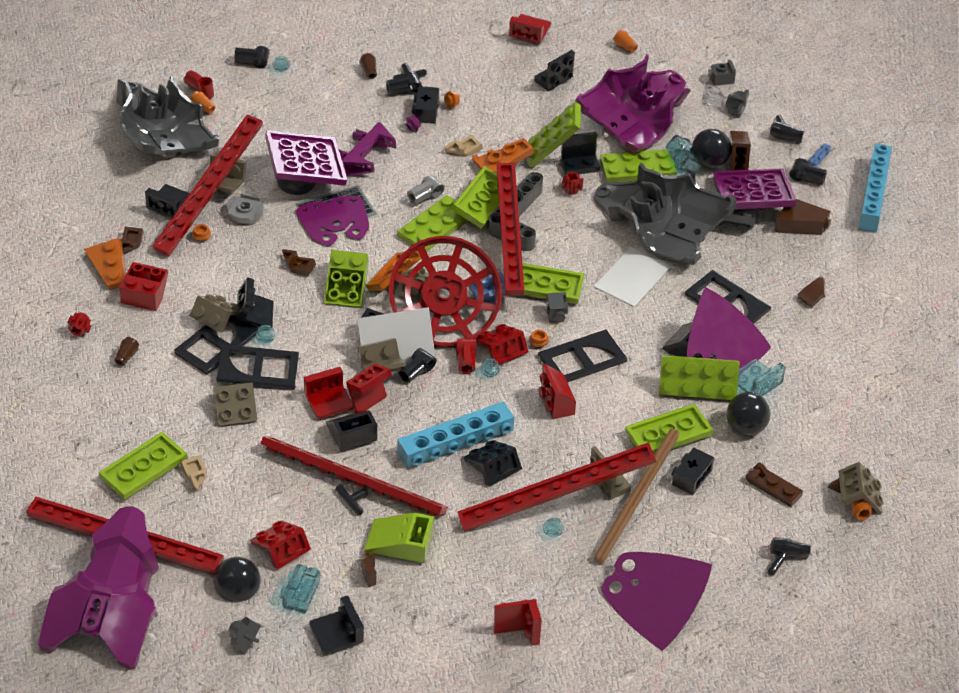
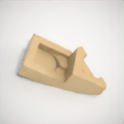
M472 134L460 142L455 139L444 146L446 152L463 156H470L483 149L482 144Z
M200 455L181 461V467L195 491L199 490L207 475V469Z

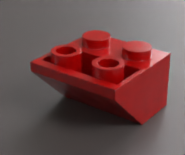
M132 262L119 286L120 302L157 311L164 296L168 270Z
M546 364L542 365V373L540 374L541 387L538 390L540 398H543L545 401L546 411L550 412L552 419L575 415L576 400L564 374Z

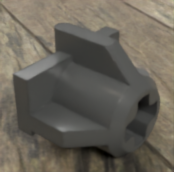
M746 89L745 92L736 91L728 95L726 107L730 114L741 117L747 105L749 90Z
M248 617L234 621L228 630L231 636V646L247 654L252 642L259 643L260 640L256 638V635L262 625Z

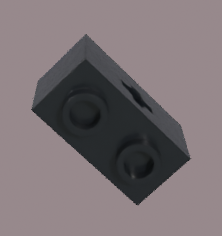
M419 86L418 93H414V103L416 104L412 105V115H415L421 123L436 124L440 88Z
M693 447L689 453L684 454L680 465L674 467L671 474L673 476L672 485L694 495L711 473L714 457Z

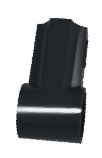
M258 46L255 49L235 48L234 61L235 63L253 64L257 68H265L270 51L265 46Z
M408 72L404 77L386 81L388 95L409 92L410 94L418 93L419 86H422L416 72Z
M803 158L796 159L789 172L790 178L794 181L799 182L805 179L822 185L827 175V170L809 165V162Z
M418 348L406 363V366L401 367L402 370L398 371V374L404 382H411L423 371H431L437 359L424 349Z

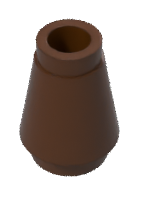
M371 53L363 54L360 57L359 63L367 78L374 79L377 76L376 57Z
M132 337L123 339L114 361L118 365L124 366L139 350L138 341Z

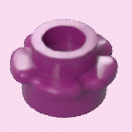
M414 115L406 118V127L410 131L415 130L417 132L418 128L421 127L418 118Z

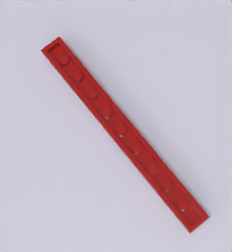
M248 114L244 117L153 244L155 251L170 257L263 126L262 120Z
M497 163L505 296H524L515 163Z
M270 436L262 437L260 444L267 446L266 450L277 453L280 451L288 459L295 460L297 458L302 460L301 464L309 467L313 465L318 466L319 471L327 474L333 472L341 480L348 481V479L355 481L354 484L362 488H366V486L373 488L372 492L384 495V493L391 495L390 499L402 502L404 500L409 502L408 506L419 510L422 507L427 509L426 513L438 517V515L446 514L448 506L276 438Z
M648 442L457 511L465 532L656 463V458Z
M35 496L26 510L28 517L92 536L109 520ZM147 531L156 557L213 575L219 564L224 561V555Z

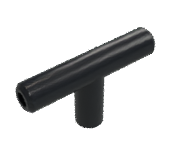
M403 63L401 67L404 73L394 75L393 79L404 77L408 72H416L418 77L427 75L426 69L411 71L408 64Z
M338 485L335 489L357 515H361L364 510L356 501L367 496L368 491L363 488L350 495L342 485Z

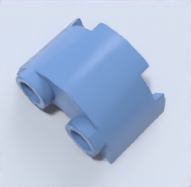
M498 272L502 285V295H504V276L501 272ZM488 275L484 281H481L484 290L483 302L494 304L495 286L492 276ZM476 283L468 287L477 300L478 291Z

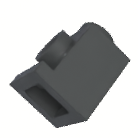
M728 60V63L711 64L708 75L709 79H712L714 86L734 84L736 69L732 60Z
M566 292L547 293L546 308L549 323L564 322L565 314H568Z

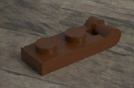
M757 463L753 467V471H749L745 476L749 483L790 507L803 495L802 489L769 471L762 463Z

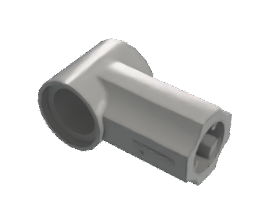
M427 175L421 184L407 191V196L413 205L418 204L430 196L434 198L441 196L445 186L433 175Z

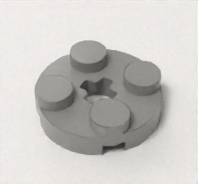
M243 193L240 194L241 197L235 198L233 196L227 203V213L230 221L254 225L256 220L260 219L263 215V202H260L258 196Z

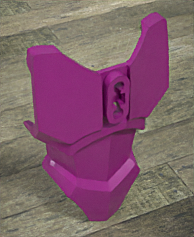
M647 54L643 61L632 68L621 70L608 69L596 86L584 94L580 93L575 102L581 105V112L600 126H604L605 132L608 135L615 136L614 138L619 141L623 148L633 153L640 152L661 140L673 123L674 106H680L691 91L689 88H684L686 81L683 77L672 70L646 72L649 59Z
M134 506L119 508L103 526L92 534L91 561L85 571H79L66 584L56 586L52 591L38 642L41 651H55L57 646L74 634L81 633L100 637L109 647L119 665L129 669L136 668L150 620L153 616H158L154 600L148 594L151 576L159 570V565L148 538L145 513ZM96 603H101L99 606H97L96 610L94 605ZM90 622H95L92 626L88 625Z

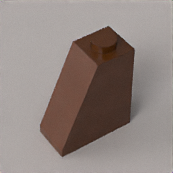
M730 131L731 155L729 157V171L748 170L751 148L748 132Z
M796 199V207H783L776 219L775 232L822 235L824 230L830 227L832 221L829 218L831 211Z

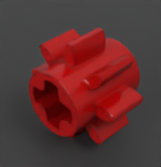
M570 172L563 176L561 188L565 189L568 194H577L578 191H582L584 179L580 178L579 174Z
M75 313L74 316L70 315L67 321L69 324L68 329L75 336H84L85 332L89 333L92 327L90 325L91 320L85 313Z

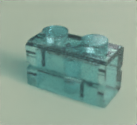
M674 135L666 145V149L679 170L695 174L702 164L692 152L691 141L685 137L682 138V136Z
M297 564L294 571H290L288 574V584L286 587H282L280 599H282L283 608L305 614L320 583V571L316 568H308L307 566Z

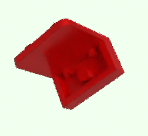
M341 367L304 377V394L318 419L353 409L352 401L343 386V371Z

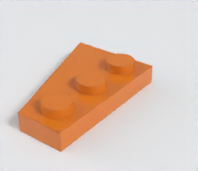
M523 138L504 145L502 149L496 151L491 149L486 151L487 154L471 157L480 169L485 166L497 174V163L517 164L535 153L527 140Z
M116 238L85 248V252L110 290L118 288L126 275L120 239Z
M418 250L404 261L398 271L399 274L407 271L421 260ZM404 252L396 253L367 283L366 286L369 291H382L387 288L395 263Z

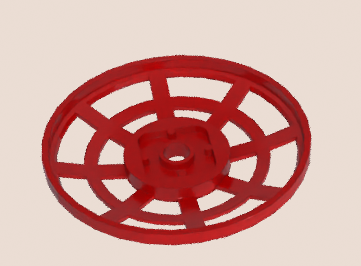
M435 236L415 243L400 256L390 275L388 296L393 313L429 307V311L434 314L431 321L434 346L455 347L456 341H434L436 331L452 332L460 329L465 339L478 338L480 333L483 334L489 329L498 314L502 300V285L494 263L482 249L462 238ZM439 243L455 245L452 256L436 255L429 257L425 247ZM462 248L477 255L487 268L477 273L470 264L459 258ZM418 250L422 261L413 268L408 277L399 274L398 271L404 261ZM439 261L450 262L447 271L437 272L432 263ZM457 264L466 269L471 276L462 280L460 276L455 274ZM425 267L429 274L425 282L421 283L413 280L416 274ZM490 274L495 286L494 304L483 302L484 290L481 279ZM395 281L405 284V300L408 306L399 311L394 299ZM476 283L478 291L477 300L467 298L466 287ZM411 287L421 291L422 301L412 304ZM441 289L448 290L449 297H441L439 291ZM464 305L474 307L475 309L472 314L463 321L458 312ZM481 309L491 311L492 313L485 325L472 335L467 325L476 318ZM441 316H452L456 323L453 326H438Z

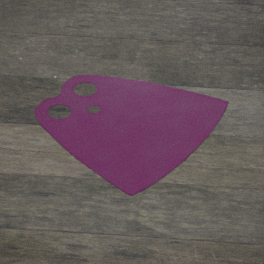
M705 287L692 322L687 357H693L694 354L699 353L703 358L711 359V354H715L716 359L740 361L739 376H741L770 350L771 346L758 328L741 311L725 298Z
M626 552L618 557L614 564V573L605 579L601 590L609 604L633 629L663 651L677 637L698 605L708 583L712 564L663 553ZM628 559L635 562V568L629 572L622 568L623 562ZM634 579L639 581L637 586L632 585ZM618 581L622 584V590L619 593L610 592L609 586L612 582Z

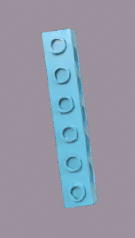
M874 144L859 226L860 230L877 233L892 146Z
M503 401L398 438L397 453L407 468L418 466L421 463L513 431L515 417Z

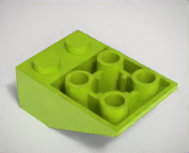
M331 250L324 304L362 307L369 268L368 253Z
M409 513L374 519L364 552L425 563L434 533V516Z

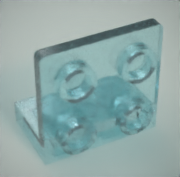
M754 359L739 369L738 387L745 392H754L764 396L783 383L786 366L779 363L774 367L768 368L759 360Z

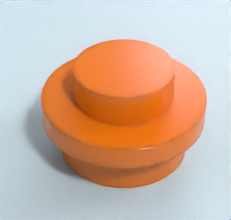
M446 92L444 102L448 108L452 109L459 105L460 98L456 92Z
M198 224L194 227L192 235L194 239L204 241L210 238L211 231L207 225Z
M535 330L530 335V343L533 346L544 347L548 344L549 338L545 331Z

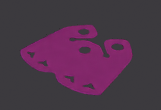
M340 196L333 198L329 202L315 201L302 205L295 211L308 235L313 240L324 245H332L338 236L329 231H322L321 228L339 231L346 229L350 222H354L355 224L346 231V235L358 240L362 239L369 229V220L363 199L358 196ZM340 221L341 224L339 226H334L333 222ZM354 229L360 230V234L355 235L352 233V231ZM329 235L331 239L328 241L323 240V236Z

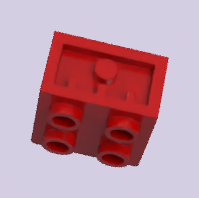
M520 14L519 17L512 16L509 23V36L541 44L551 27V21Z
M506 324L498 325L492 331L480 333L479 337L476 338V343L488 347L492 365L495 366L528 353L524 332Z
M374 363L346 382L355 413L366 411L387 397L383 382L392 375L389 368Z
M285 521L275 522L271 528L258 532L254 538L250 539L251 544L268 551L273 567L276 569L281 568L311 550L304 529Z
M536 599L501 603L494 606V634L524 630L525 637L530 639L531 646L540 645L542 618Z

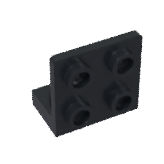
M570 50L549 62L546 70L534 76V82L545 90L550 91L565 81L570 80L573 77L575 51Z
M596 131L573 134L561 145L560 163L565 176L570 172H575L579 175L600 172V165L596 157Z
M165 184L159 191L148 188L145 191L146 208L173 218L190 193Z
M247 277L238 290L236 319L271 330L273 327L274 302L256 295L254 279Z
M496 440L486 442L485 446L473 449L468 455L463 457L464 461L480 466L485 484L489 486L522 469L516 447Z
M348 595L340 597L338 612L309 621V626L324 655L364 642V626Z

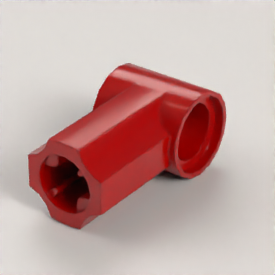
M192 70L186 73L184 83L195 91L203 92L209 100L214 97L213 80L210 77H203Z
M457 338L456 356H458V371H461L463 374H470L475 371L476 339Z

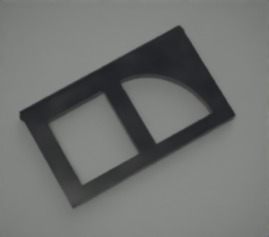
M711 270L685 291L686 296L699 303L701 295L698 292L714 281L731 292L724 297L731 304L738 298L745 302L748 308L746 317L753 324L771 310V306L714 270Z
M230 315L228 321L236 330L235 339L230 344L212 333L211 330L213 329L205 325L174 349V354L208 375L219 366L221 351L206 363L187 351V349L201 338L209 341L219 349H222V344L244 346L261 331L250 323L236 319V315Z
M606 329L538 352L544 364L559 372L561 371L552 358L571 351L575 353L585 368L564 375L567 382L627 362V357ZM583 347L600 348L615 358L594 365L583 350Z
M222 344L216 380L217 382L234 384L253 382L254 386L295 389L299 352ZM229 353L256 356L253 375L239 371L232 364ZM263 358L290 359L288 379L261 376Z

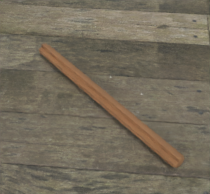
M672 428L667 433L654 455L656 463L648 465L594 557L596 562L603 564L678 439V430Z

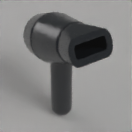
M777 115L776 121L770 126V135L801 143L805 130L796 129L785 124L782 116Z
M774 537L770 543V551L778 556L769 567L768 574L770 576L775 575L787 557L808 558L811 545L787 538Z

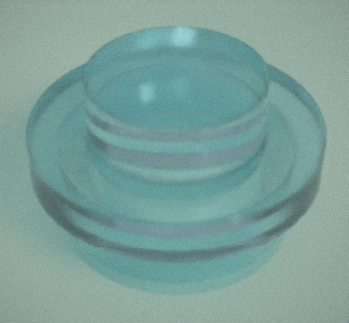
M278 56L273 61V68L279 72L286 71L290 67V62L284 56Z
M269 325L260 326L256 332V338L262 343L272 342L275 338V331Z
M485 359L481 364V372L486 377H494L500 371V365L495 359Z
M549 518L543 525L544 533L550 537L560 536L564 530V526L558 518Z

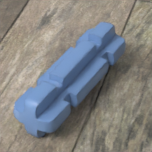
M826 143L822 144L809 159V165L817 167L830 152L831 146Z

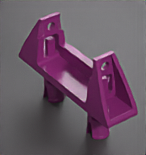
M378 122L368 133L356 129V132L353 131V140L360 142L349 153L340 149L339 153L346 176L375 172L374 162L365 160V157L375 146L396 149V139Z

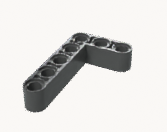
M538 172L529 173L517 186L519 217L542 193L543 175ZM498 206L489 215L488 233L501 240L500 211ZM519 222L521 250L532 251L535 248L536 231L532 227Z

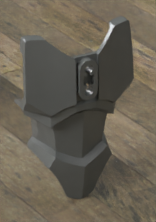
M170 76L166 87L159 84L158 93L141 83L126 82L123 79H118L116 103L123 106L119 121L122 134L141 152L175 156L177 152L187 153L208 150L219 145V136L213 135L204 125L203 105L192 102L182 93L179 86L174 82V76Z
M642 162L639 164L637 181L605 182L596 189L594 200L602 207L611 221H622L626 218L635 224L637 234L642 238L644 248L652 254L690 265L696 264L701 258L700 243L705 240L707 232L730 217L737 206L735 197L731 195L726 197L699 187L690 173L680 176L663 175L662 173L645 168Z

